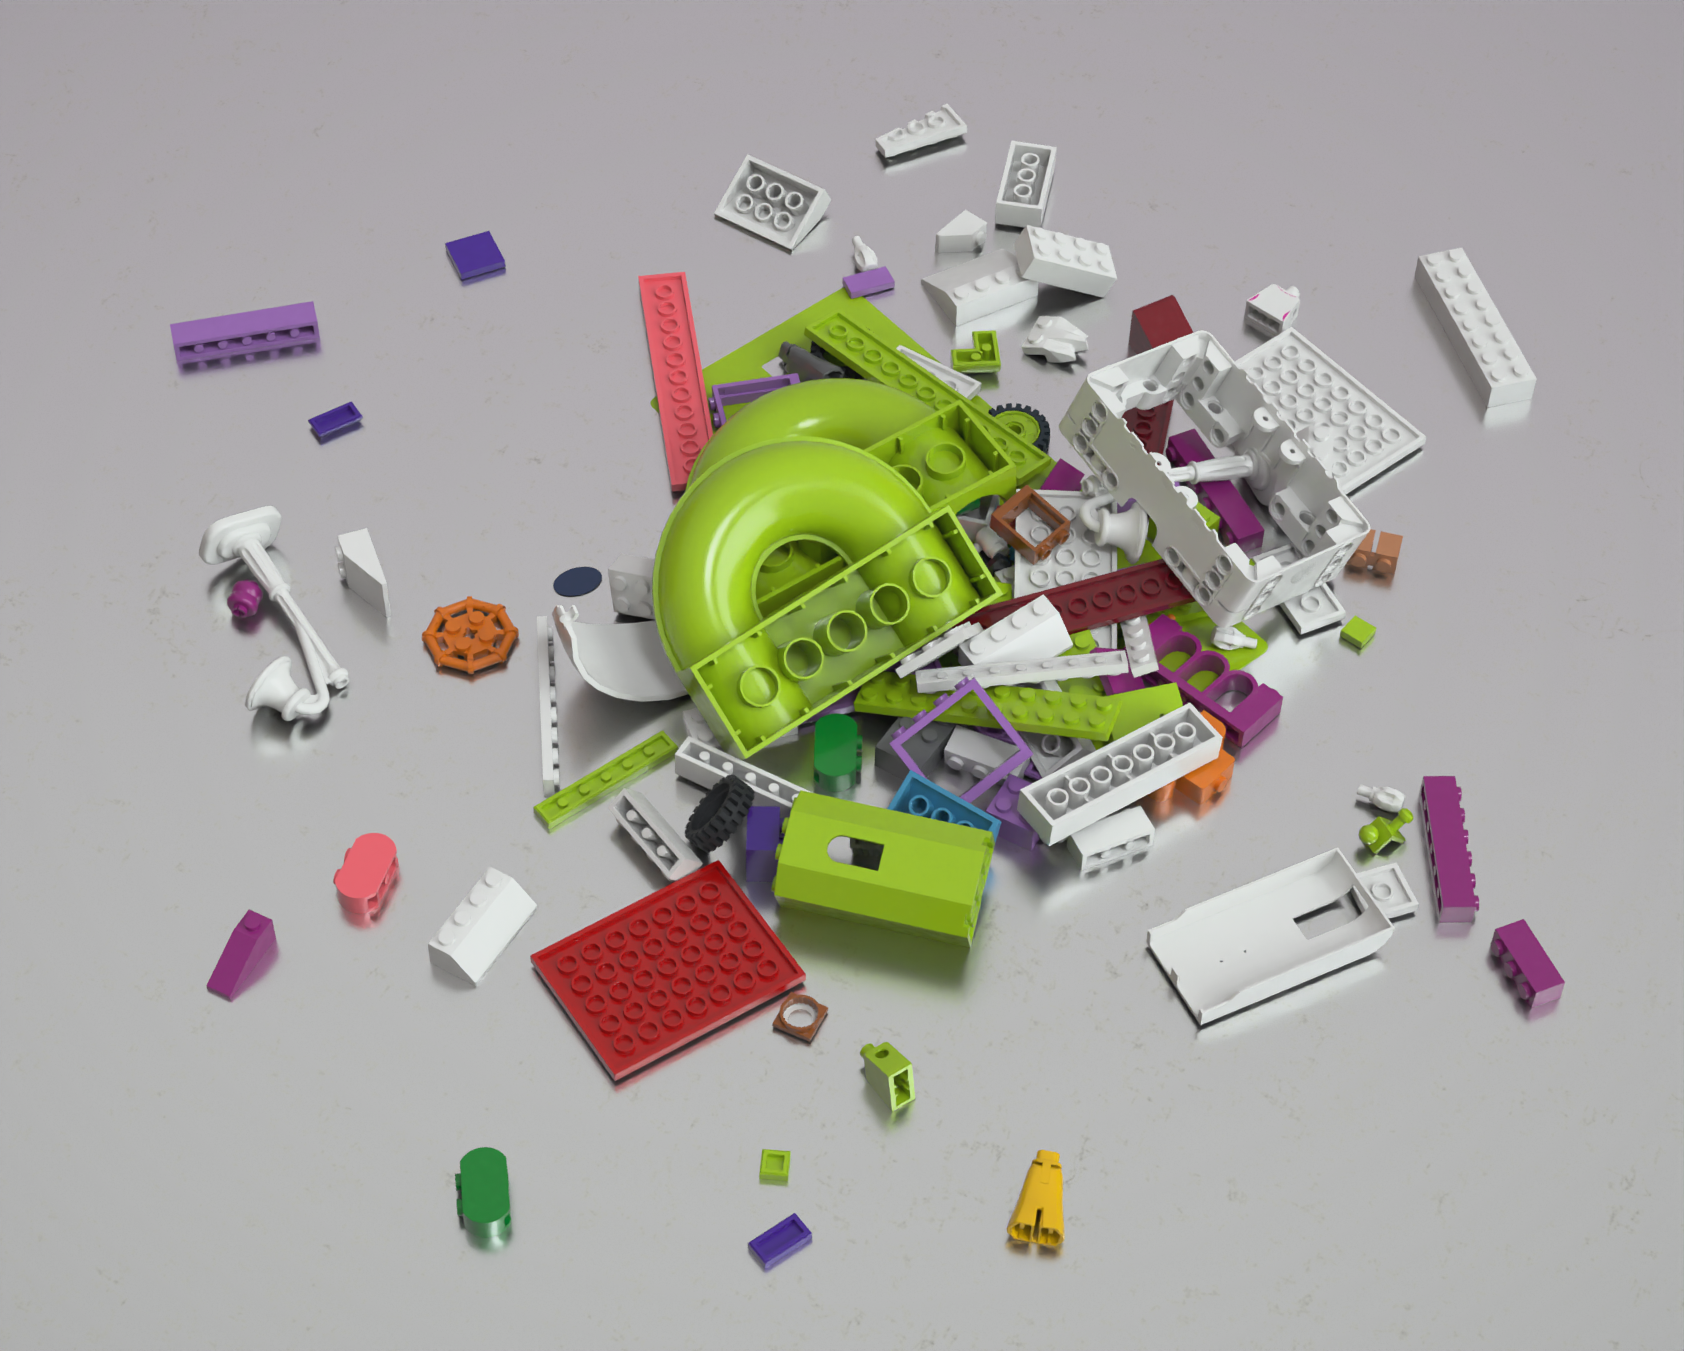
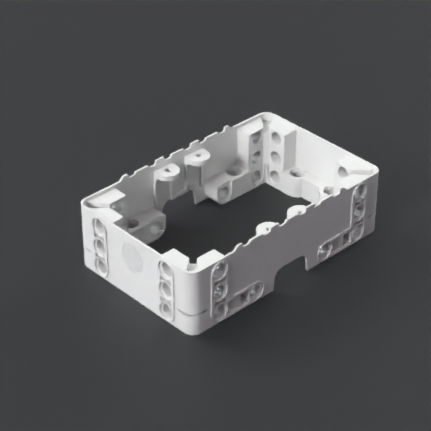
M1201 330L1088 374L1059 424V430L1121 507L1130 498L1136 499L1157 527V535L1152 544L1154 549L1212 621L1220 627L1227 628L1336 578L1369 533L1370 524L1340 489L1338 479L1335 476L1331 478L1327 473V468L1318 457H1314L1310 453L1308 443L1304 439L1300 440L1296 436V431L1287 420H1283L1280 417L1278 407L1273 402L1269 403L1257 384L1249 380L1248 371L1239 368L1212 334ZM1175 399L1214 447L1223 448L1232 444L1240 455H1244L1251 447L1256 448L1259 455L1272 470H1275L1278 477L1277 484L1272 492L1274 496L1269 502L1270 515L1303 554L1304 558L1282 567L1272 555L1256 562L1252 566L1249 565L1250 560L1236 543L1224 547L1218 540V533L1214 529L1211 531L1207 527L1205 519L1196 510L1195 506L1198 503V498L1195 492L1186 486L1175 487L1174 481L1168 475L1171 468L1168 459L1160 453L1150 452L1148 454L1143 447L1144 444L1134 432L1128 430L1126 427L1127 421L1121 418L1124 412L1135 407L1141 410H1148Z

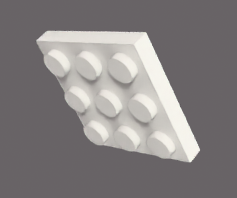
M967 622L945 633L943 637L922 647V650L900 660L902 666L895 670L901 679L922 669L984 630L979 622L973 625Z

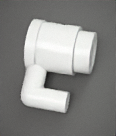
M990 525L983 527L975 536L976 543L974 547L978 553L983 550L991 559L998 553L1006 557L1008 556L1010 549L1007 546V542L993 531Z

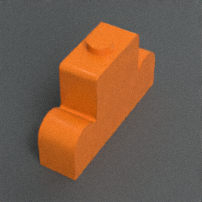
M1205 710L1200 713L1223 737L1218 758L1151 792L1147 796L1155 801H1167L1171 799L1174 788H1176L1197 804L1202 805L1216 791L1221 792L1224 789L1228 780L1232 777L1235 758L1223 750L1226 728L1221 721Z

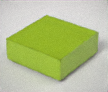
M1355 615L1341 630L1340 636L1362 648L1375 634L1376 627Z
M762 1149L759 1179L788 1181L791 1151Z

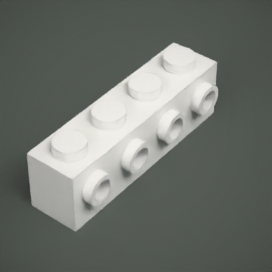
M623 788L609 805L608 809L616 817V821L630 833L633 841L643 848L647 857L661 869L663 876L669 881H678L697 871L703 864L642 793Z

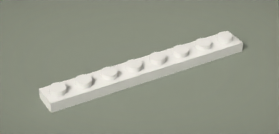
M537 616L544 796H552L555 794L554 785H560L559 769H554V764H559L558 748H553V743H558L557 727H552V722H557L556 707H551V702H556L555 686H550V682L555 681V667L549 664L550 661H554V646H549V642L554 641L553 626H548L547 616Z
M1123 650L915 671L917 692L932 694L937 691H956L957 689L954 686L966 676L969 680L975 677L984 689L996 685L1012 686L1016 683H1040L1047 680L1064 681L1068 678H1092L1099 675L1117 676L1121 673L1129 672L1126 653Z

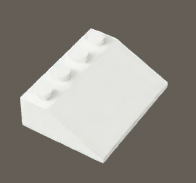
M747 154L714 214L792 251L820 221L831 202V198L825 189Z
M1003 248L921 279V283L956 327L1037 296L1039 284L1037 281L1022 278L1016 255Z

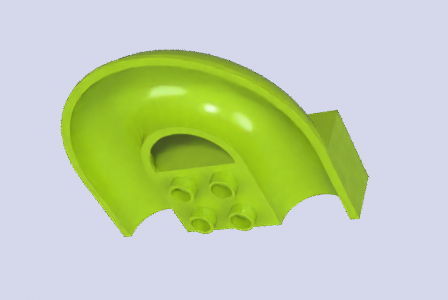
M826 378L804 381L776 389L757 398L732 415L702 448L694 462L686 486L687 490L708 468L722 458L746 446L779 437H821L858 447L876 456L902 475L922 496L932 512L949 505L954 514H956L963 507L983 496L998 495L1004 503L1016 494V465L960 399L936 411L913 395L881 383L850 378ZM797 540L779 546L765 559L756 580V600L763 618L844 568L847 564L834 550L815 541Z
M808 436L779 437L746 446L722 458L700 475L681 496L669 515L658 543L652 573L654 617L665 653L723 751L740 760L747 759L1003 595L949 505L932 512L915 488L894 468L876 456L840 441ZM810 540L828 546L845 561L847 566L763 618L756 600V580L763 562L776 548L792 541Z

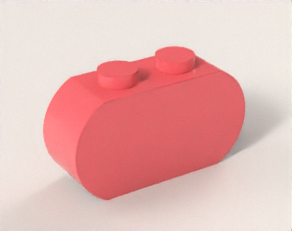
M368 833L356 838L352 848L347 849L344 856V864L341 869H337L333 879V883L336 885L338 901L347 911L363 914L374 911L379 907L399 866L396 856V845L391 838L380 833Z

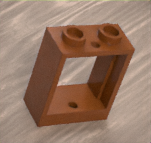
M1025 485L991 514L990 528L1034 565L1040 559L1045 560L1051 554L1052 549L1058 544L1062 545L1067 541L1070 536L1071 522L1031 487ZM1027 508L1032 510L1055 530L1036 547L1008 525Z

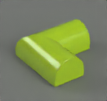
M996 330L972 331L974 349H951V369L959 373H996L1001 370Z

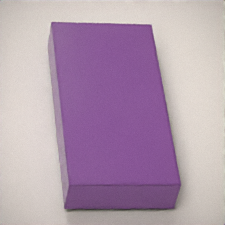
M886 266L842 278V284L851 299L895 287V281Z

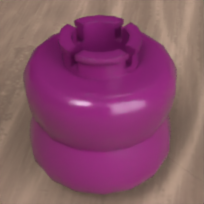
M242 580L234 584L232 593L227 598V606L233 615L245 618L256 614L258 604L263 599V592L256 582Z

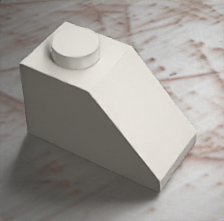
M964 210L936 233L935 251L938 253L973 251L977 246L982 245L987 238V222Z

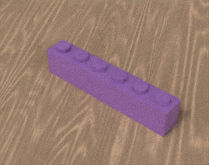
M313 301L170 324L176 361L320 338Z

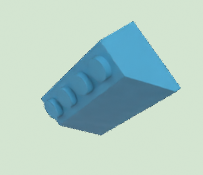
M912 770L909 771L887 808L889 810L993 832L995 843L1001 821Z

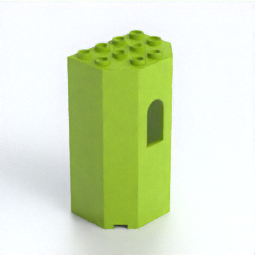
M800 790L798 797H795L793 800L790 817H785L782 833L785 834L783 844H778L775 854L778 866L771 891L774 892V897L780 906L971 948L981 906V898L995 846L993 832ZM843 836L884 845L878 871L832 860L828 855L829 843L834 838Z

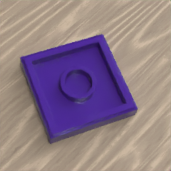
M489 231L445 243L446 251L461 280L506 267L505 260Z

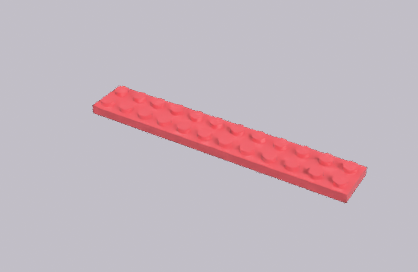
M685 272L638 276L672 492L686 490L688 477L695 460L713 435Z

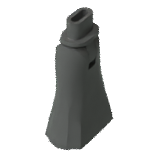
M785 341L780 347L779 358L782 359L785 370L788 374L798 373L800 382L826 378H843L844 371L840 367L811 354L796 344H790Z

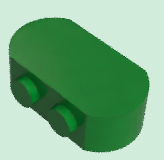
M834 713L821 717L815 723L814 783L825 791L842 792L851 788L856 783V772H861L862 756H857V751H862V735H857V723L851 717Z
M480 1147L473 1149L461 1159L460 1173L455 1174L456 1191H462V1198L456 1199L457 1215L463 1216L464 1226L471 1234L482 1238L495 1237L506 1231L511 1224L507 1159L502 1152L494 1148Z

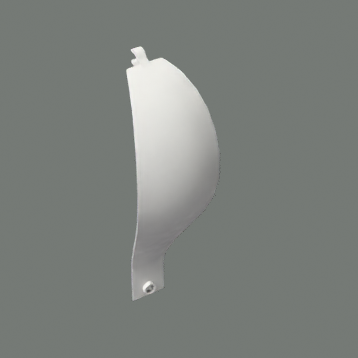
M556 605L552 616L565 652L583 679L597 690L615 698L640 702L670 700L688 694L665 653L655 620L624 624H587L573 622L579 616L575 605H572L568 612H565L562 605Z

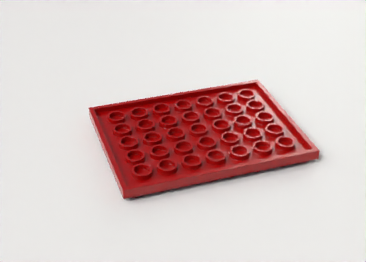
M719 860L530 955L531 963L614 1081L806 980V973Z

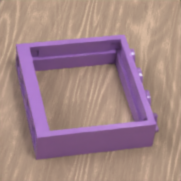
M798 373L712 385V398H708L710 410L715 411L713 413L714 427L720 428L726 422L723 406L752 402L776 389L800 383Z
M966 676L954 686L957 690L948 697L944 693L933 702L936 707L927 713L924 709L913 717V725L907 729L902 726L891 735L893 740L889 744L909 770L928 779L901 744L973 689L1020 750L959 796V798L971 803L1031 757L1033 752L976 678L973 677L969 680Z

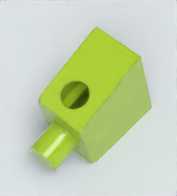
M883 1042L876 1047L872 1043L866 1044L860 1051V1056L864 1059L866 1079L887 1107L893 1112L914 1100L915 1089L912 1063L889 1042Z

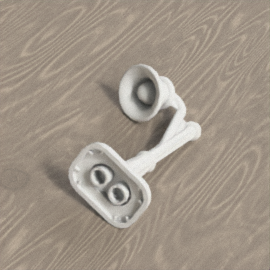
M1254 447L1249 448L1244 455H1240L1235 449L1234 456L1220 457L1197 463L1191 461L1187 466L1170 468L1168 473L1174 482L1190 481L1191 484H1197L1202 481L1245 478L1259 502L1265 506H1269V502L1274 496L1272 492L1278 479L1275 470L1269 467ZM1090 475L1082 481V491L1085 495L1089 494L1094 498L1082 504L1079 510L1081 521L1087 528L1094 531L1095 543L1098 546H1103L1105 543L1115 545L1124 551L1128 562L1131 564L1136 563L1142 554L1145 544L1147 512L1136 501L1132 504L1130 510L1126 512L1109 513L1107 509L1103 508L1098 513L1096 511L1097 508L1116 500L1096 476Z
M264 506L225 517L210 525L202 537L199 556L206 564L210 565L241 557L269 593V599L279 603L295 626L317 694L310 695L311 693L307 688L300 689L291 677L292 660L288 656H281L272 661L260 673L250 687L245 700V707L249 711L259 710L267 706L281 712V717L284 721H291L299 714L314 715L322 712L330 701L327 684L340 689L349 683L347 669L341 668L291 597L289 593L290 585L285 583L271 558L264 550L275 541L282 518L276 507Z

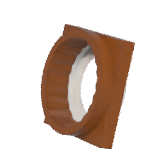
M790 992L788 998L782 1003L772 1026L810 1042L828 1012V1007L819 1004L810 996ZM803 1009L812 1015L813 1022L807 1027H796L788 1023V1016L795 1010Z

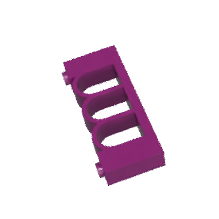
M1162 614L1149 625L1159 670L1141 675V678L1153 687L1176 682L1183 706L1191 703L1199 713L1205 710L1221 721L1226 728L1225 738L1240 748L1244 747L1280 714L1283 696L1278 691L1264 683L1258 687L1256 679L1245 671H1229V662L1222 654L1216 651H1201L1200 640L1193 634L1183 632L1182 626L1175 620ZM1180 651L1189 654L1191 658L1174 673L1159 663L1171 652ZM1200 671L1216 673L1219 677L1203 692L1187 683L1193 675ZM1230 690L1245 693L1248 697L1231 712L1215 702L1223 693Z

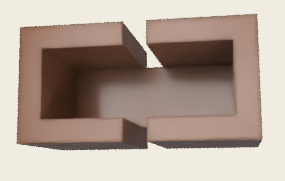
M1370 529L1346 564L1367 568L1369 565L1373 566L1372 570L1395 574L1403 536L1381 531L1375 553L1371 551L1376 530Z

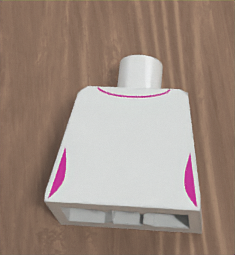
M1272 284L1246 301L1244 318L1277 336L1287 330L1296 319L1300 305V299L1298 298L1300 292L1294 286H1289L1285 290L1276 284Z

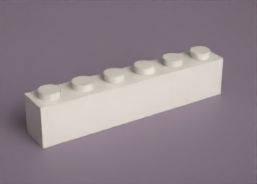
M690 736L686 738L675 753L676 774L712 790L714 784H719L720 779L733 774L754 790L755 797L752 801V806L780 807V817H790L793 800L795 797H798L800 790L810 792Z

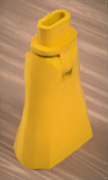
M1039 1150L1037 1151L1036 1159L1032 1160L1006 1228L1007 1233L1013 1239L1050 1246L1063 1243L1065 1239L1062 1165L1059 1163L1060 1155L1057 1152Z

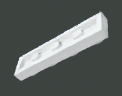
M1146 615L1120 622L1134 678L1159 670Z

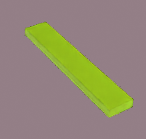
M662 730L533 807L534 813L548 829H551L675 755L678 751V746Z

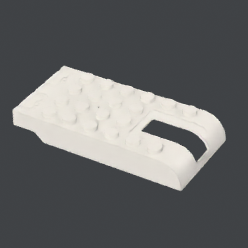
M1335 848L1183 910L1175 919L1148 930L1146 943L1196 1017L1198 1023L1202 1025L1370 955L1388 941L1395 927L1339 848ZM1355 886L1368 904V908L1364 913L1348 924L1312 939H1306L1293 919L1340 899Z

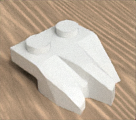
M1039 316L1021 348L1024 354L1045 355L1048 362H1070L1076 360L1074 352L1088 350V343L1086 341L1088 336L1062 317Z

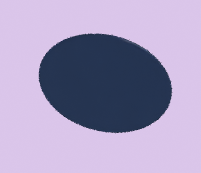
M592 567L572 568L560 574L555 579L553 587L561 595H582L592 591L600 584L602 574L599 570Z

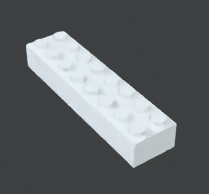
M1463 248L1418 256L1415 278L1486 407L1532 399L1537 378Z
M1188 703L1022 788L1019 794L1017 811L1046 844L1050 846L1218 758L1223 737L1191 703Z

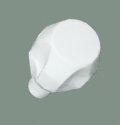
M860 236L853 237L852 243L855 247L854 262L861 272L877 269L878 260L874 251L862 242Z
M1214 626L1211 633L1210 642L1220 649L1232 650L1239 647L1255 649L1257 646V639L1246 637V635L1233 626L1227 628Z
M1360 784L1357 791L1358 795L1369 798V801H1372L1380 809L1398 813L1403 808L1406 795L1390 787L1379 786L1370 788Z

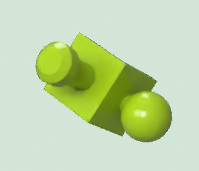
M1407 808L1400 809L1398 811L1399 815L1393 821L1378 816L1371 824L1360 828L1359 839L1364 844H1367L1374 854H1377L1391 840L1403 844L1406 840L1399 829L1405 823L1409 824L1413 820V814Z

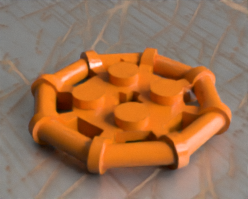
M467 596L465 600L443 608L437 607L426 631L422 633V641L427 644L434 657V663L439 667L444 665L466 671L468 674H474V671L498 662L504 663L507 660L506 655L514 640L519 636V630L514 627L504 605H495L473 599L472 596ZM467 610L466 614L457 616L455 618L451 617V615ZM482 612H486V613H490V614H489L488 616H484V614H483ZM499 620L504 629L497 630L494 624ZM441 623L445 625L443 633L437 632ZM468 634H474L475 638L470 639L469 637L465 636ZM502 641L499 648L493 647L494 643ZM444 643L447 649L445 651L441 650L439 644ZM458 655L464 656V660L457 659Z

